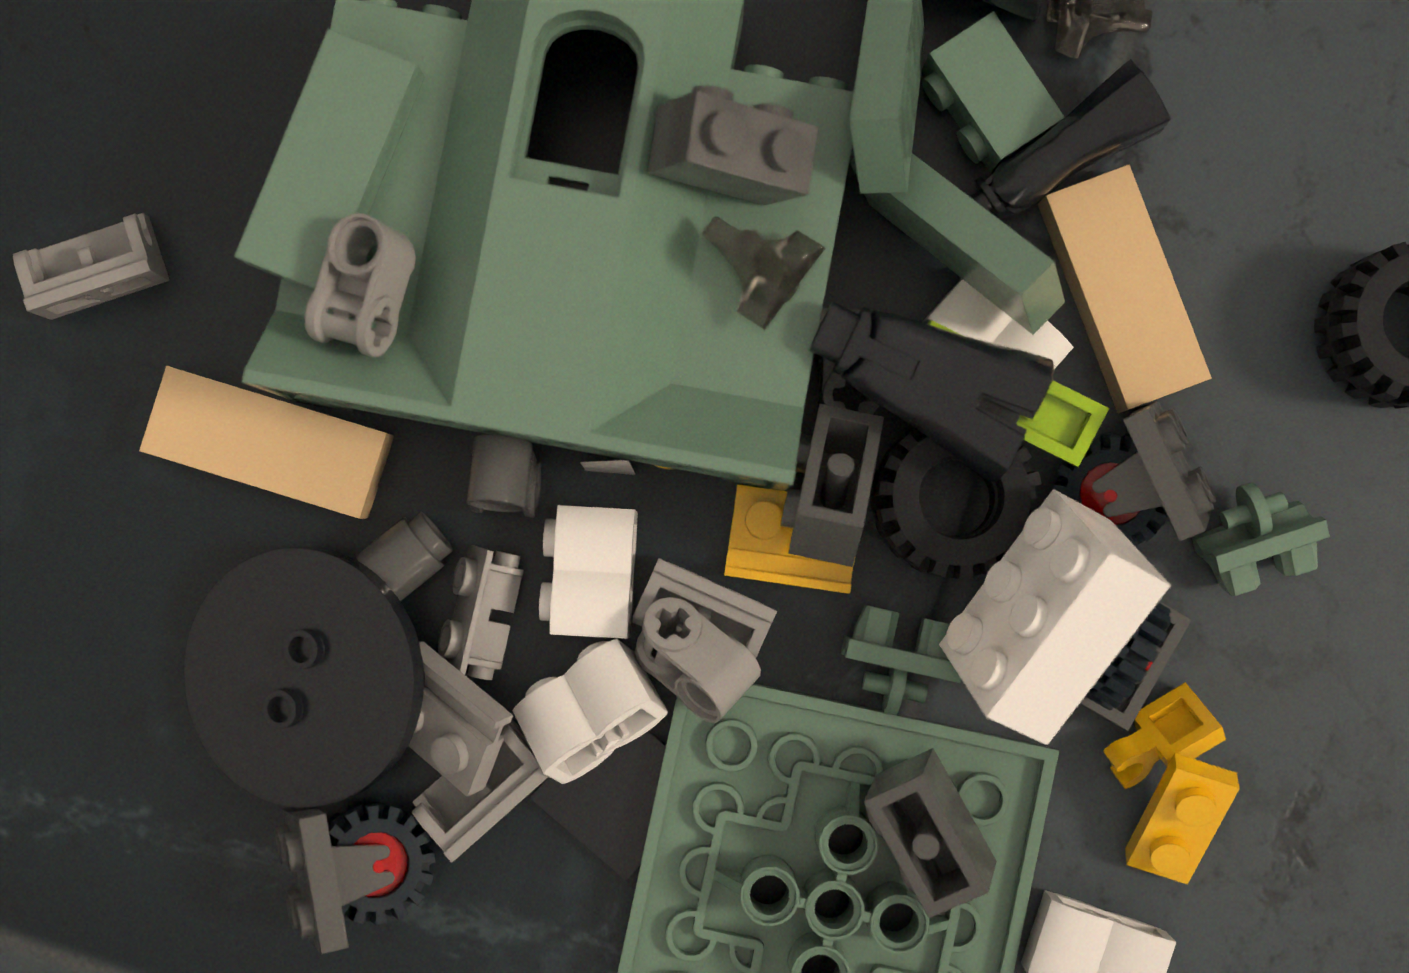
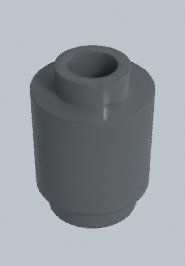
M420 511L410 520L407 517L400 519L358 553L356 558L358 562L375 572L392 589L399 600L402 601L445 566L442 559L450 554L453 548L437 526Z

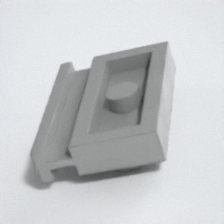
M423 641L419 644L424 668V696L417 727L408 746L468 797L485 789L504 740L500 735L504 725L511 722L513 714Z

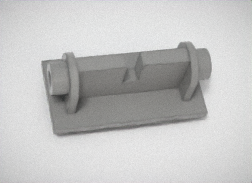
M469 544L467 557H461L455 568L452 588L453 593L458 596L452 620H446L441 629L438 654L464 675L466 674L467 665L470 664L467 675L479 679L492 680L494 670L502 668L511 625L490 621L491 609L514 613L524 570L518 568L521 557L519 555L496 551L494 561L491 562L494 551Z

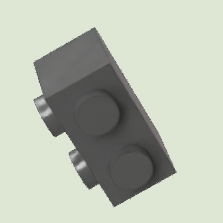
M709 85L695 86L692 88L691 93L657 106L648 174L763 205L809 195L818 126L794 120L791 109L774 104H756L751 107L733 101L734 94L731 91Z
M819 404L813 436L800 433L795 472L805 474L802 490L789 487L780 526L793 529L789 554L853 567L864 527L884 417Z
M934 748L876 774L864 799L868 818L877 834L885 839L898 862L899 871L905 885L911 893L917 896L927 916L931 918L989 893L996 859Z

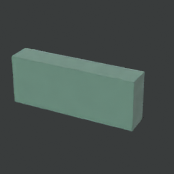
M868 0L850 115V127L860 194L907 192L925 44L922 0Z
M331 29L327 30L235 253V258L246 265L311 291L315 290L328 248L329 236L334 226L341 219L352 214L369 215L425 78L418 64Z
M913 153L911 155L907 192L864 193L868 204L1032 335L1065 303L1055 262ZM854 157L850 161V164L858 179L856 161Z

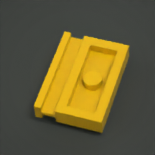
M737 484L724 576L850 594L853 567L788 553L793 529L780 526L787 491Z

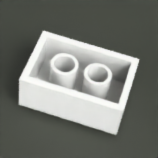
M1053 489L1040 508L1033 511L1028 517L1023 531L1001 561L997 562L989 570L984 584L964 611L952 620L945 637L939 645L987 718L1048 745L1171 585L1111 520Z

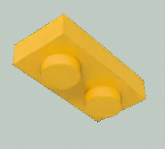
M1174 753L1125 848L1126 865L1188 885L1240 789L1237 773Z

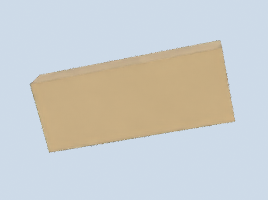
M1128 164L1046 195L1038 203V207L1117 413L1212 379L1130 165Z
M166 366L139 451L358 519L368 520L394 436Z

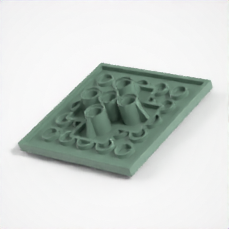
M756 683L752 684L717 723L707 722L693 714L677 696L617 973H801L804 963L815 955L831 957L836 962L833 973H1014L1059 750L1054 747L901 714L892 715L883 713L882 710ZM934 748L994 855L996 865L989 893L929 918L917 896L911 893L905 885L899 871L898 862L885 839L874 830L867 815L864 799L876 774ZM844 824H852L863 831V840L860 846L850 854H838L829 848L831 833L837 827ZM776 876L782 879L787 887L784 896L778 902L762 904L751 896L750 890L753 884L761 877ZM828 890H840L849 896L847 909L841 915L834 918H826L819 915L815 910L818 897ZM895 903L910 906L912 908V918L907 926L899 931H888L880 926V917L888 906Z

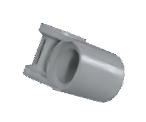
M352 214L341 219L334 226L329 236L328 248L318 281L307 303L305 328L308 336L322 343H329L333 339L357 345L364 355L379 357L384 354L395 337L398 326V314L410 275L415 267L416 255L410 240L400 232L366 214ZM378 242L377 252L374 258L367 264V254L370 248ZM329 308L334 309L333 315L328 314L327 310ZM355 317V320L351 321L349 320V318ZM372 322L376 324L375 329H371Z
M663 598L649 606L643 618V630L636 641L635 655L639 665L644 671L654 676L678 696L693 714L707 722L717 723L760 677L761 669L758 661L743 644L727 636L700 614L692 604L683 599ZM681 618L684 619L682 628L678 627ZM653 648L657 650L655 658L652 656Z

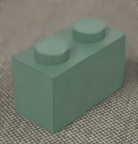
M994 11L930 52L921 70L925 75L922 79V86L926 95L939 111H944L945 109L949 111L960 128L956 134L962 149L974 163L978 164L982 161L989 173L995 171L1003 160L1037 141L1065 118Z

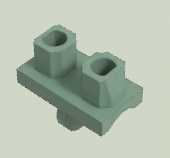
M1252 482L1236 488V507L1220 512L1223 526L1192 536L1195 553L1211 566L1219 586L1230 596H1238L1256 590L1261 584L1256 562L1272 556L1275 568L1284 576H1298L1316 570L1318 567L1317 541L1330 537L1325 518L1322 516L1313 518L1300 501L1288 504L1283 492L1264 497L1258 486Z
M864 605L855 624L853 637L844 635L840 654L845 655V658L890 668L888 676L865 671L862 683V690L884 694L882 703L883 713L897 715L902 699L925 703L928 685L907 680L908 672L960 683V676L939 645L945 637L950 624L922 618L915 651L892 646L899 612Z

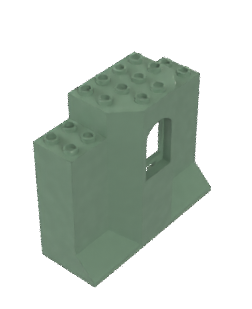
M336 0L331 30L418 64L425 76L368 215L400 232L410 240L416 255L415 267L410 275L398 314V326L395 337L387 351L379 357L364 355L357 345L337 339H333L329 343H322L309 337L305 328V313L307 303L313 291L281 279L275 311L244 369L242 383L292 401L351 412L355 409L484 434L510 436L543 445L721 477L723 481L785 491L792 486L804 404L814 355L813 352L809 351V348L819 328L853 144L850 115L854 92L848 91V84L829 77H812L809 83L783 79L784 73L782 71L764 65H747L745 71L735 70L742 33L744 0H472L468 20L461 19L462 15L459 12L439 5H424L422 12L398 8V4L394 0ZM588 29L600 30L615 35L626 42L637 56L639 68L618 175L526 158L545 55L551 43L567 32ZM709 85L731 91L734 94L733 101L751 107L756 104H774L791 109L794 120L818 126L809 195L763 205L648 174L657 106L691 93L692 88L695 86ZM549 179L586 185L588 190L582 191L549 185ZM378 242L370 248L367 254V264L374 258L378 249ZM329 308L327 310L328 314L333 315L334 309ZM350 317L349 320H355V317ZM372 322L371 329H375L376 324Z

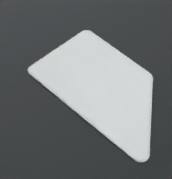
M626 460L580 462L586 471L635 475L630 462Z

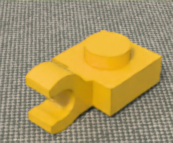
M1185 682L1143 707L1134 720L1138 731L1114 741L1103 752L1112 764L1110 767L1111 772L1123 788L1127 789L1145 779L1158 760L1161 759L1167 767L1174 753L1195 759L1225 741L1226 737L1222 725Z

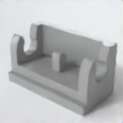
M134 213L125 216L121 223L39 250L35 248L27 251L25 249L13 254L14 266L25 297L23 301L27 312L50 320L170 281L150 218L145 213L138 215Z
M658 558L631 622L643 626V618L651 604L659 599L668 597L683 599L692 604L700 614L727 636L743 644L756 658L777 610L662 558ZM683 618L680 619L678 627L682 628L684 625Z
M513 719L509 724L503 726L500 735L504 740L485 789L467 797L444 776H441L413 801L416 808L412 811V814L444 851V855L451 863L549 777L543 774L522 729Z

